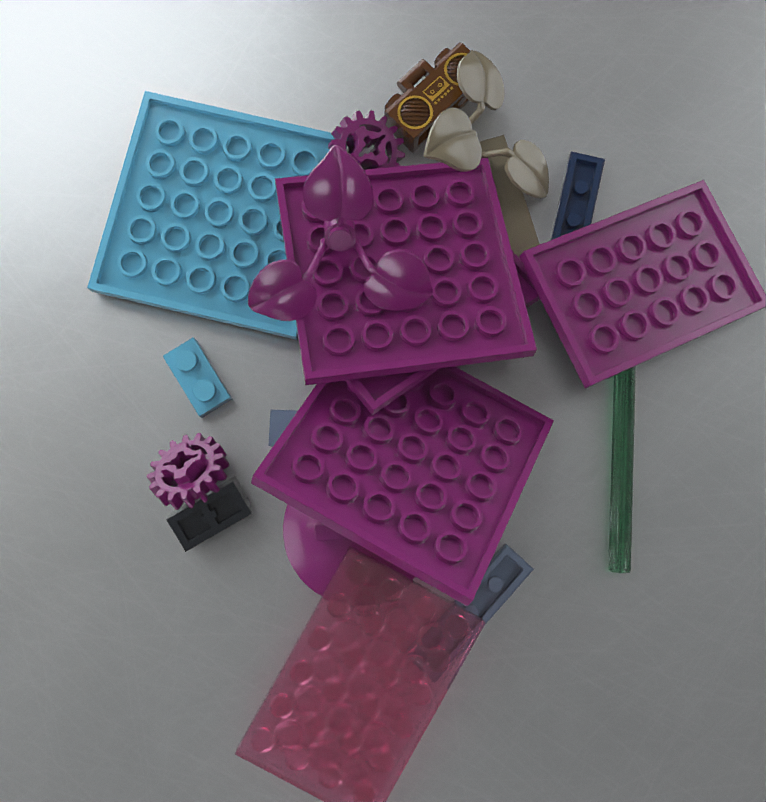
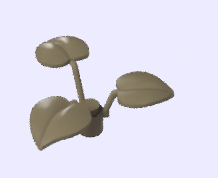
M469 51L458 64L457 81L464 96L469 101L478 103L477 109L470 117L462 110L453 107L441 112L430 129L425 145L424 157L440 161L455 170L468 172L479 165L481 158L506 156L509 159L505 163V171L510 181L520 191L537 199L547 197L549 190L548 166L542 151L534 143L528 140H519L514 144L513 150L502 148L482 151L477 132L472 130V124L484 112L485 106L491 110H497L502 106L505 88L501 74L492 61L478 51Z

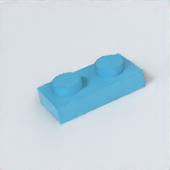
M194 337L163 355V358L199 417H205L232 400L231 395Z

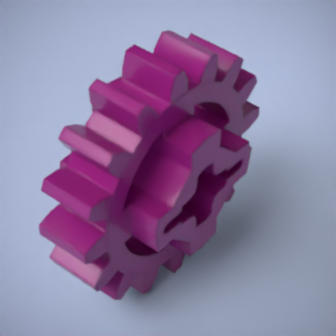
M360 110L352 115V120L345 116L341 120L340 126H336L331 133L335 139L331 140L328 144V149L333 145H338L346 150L347 145L349 148L348 153L358 161L364 170L398 167L401 165L397 162L405 157V153L398 150V147L404 143V140L402 138L395 139L393 135L398 129L397 126L388 128L385 115L379 121L375 120V114L372 110L369 111L365 118H363ZM374 145V148L368 154L365 153L361 157L359 156L363 149Z
M197 433L193 440L187 434L183 435L182 442L179 444L173 440L170 441L171 449L168 451L159 450L158 454L161 456V459L150 463L154 472L147 474V479L152 483L149 489L164 506L171 504L175 510H179L183 502L190 509L194 507L196 499L200 498L204 503L207 502V493L210 490L213 492L220 490L216 485L217 481L226 480L228 477L223 471L230 467L229 462L225 458L227 456L226 452L219 443H216L212 436L205 439L201 433Z

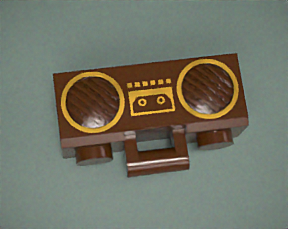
M461 42L452 50L449 48L442 50L434 61V68L426 60L421 59L397 81V86L404 94L400 95L397 93L393 95L385 105L386 126L388 128L397 126L398 129L393 135L396 138H402L404 140L403 144L412 153L427 141L430 129L441 112L451 107L461 110L469 102L459 88L457 81L458 64L470 51ZM424 76L426 77V78H425L424 80H422L416 87H414V85H415L420 79H422Z

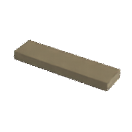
M504 135L479 141L482 151L508 148ZM506 156L489 157L512 251L519 257L523 251L540 245L524 194L510 181L506 174L505 163L509 158Z

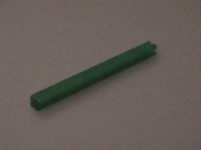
M636 366L614 376L609 570L613 573H630Z

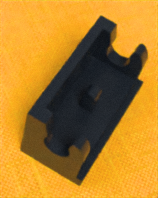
M236 476L218 485L220 489L218 492L210 490L207 493V502L204 503L199 498L195 500L193 508L190 509L185 504L179 510H174L170 513L166 520L185 552L252 514L251 503L243 495L240 489L241 485Z

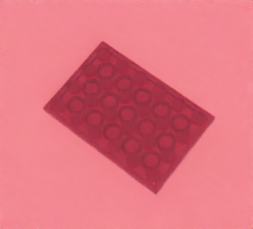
M349 546L239 742L235 755L324 802H386L482 631L485 621L472 612Z

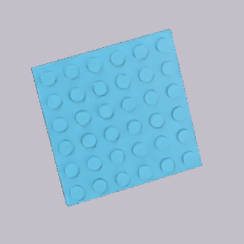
M145 91L87 288L95 293L297 340L296 320H276L252 311L248 306V294L253 280L265 266L274 261L286 259L275 178L309 175L330 150L328 149V144L335 138L330 132Z

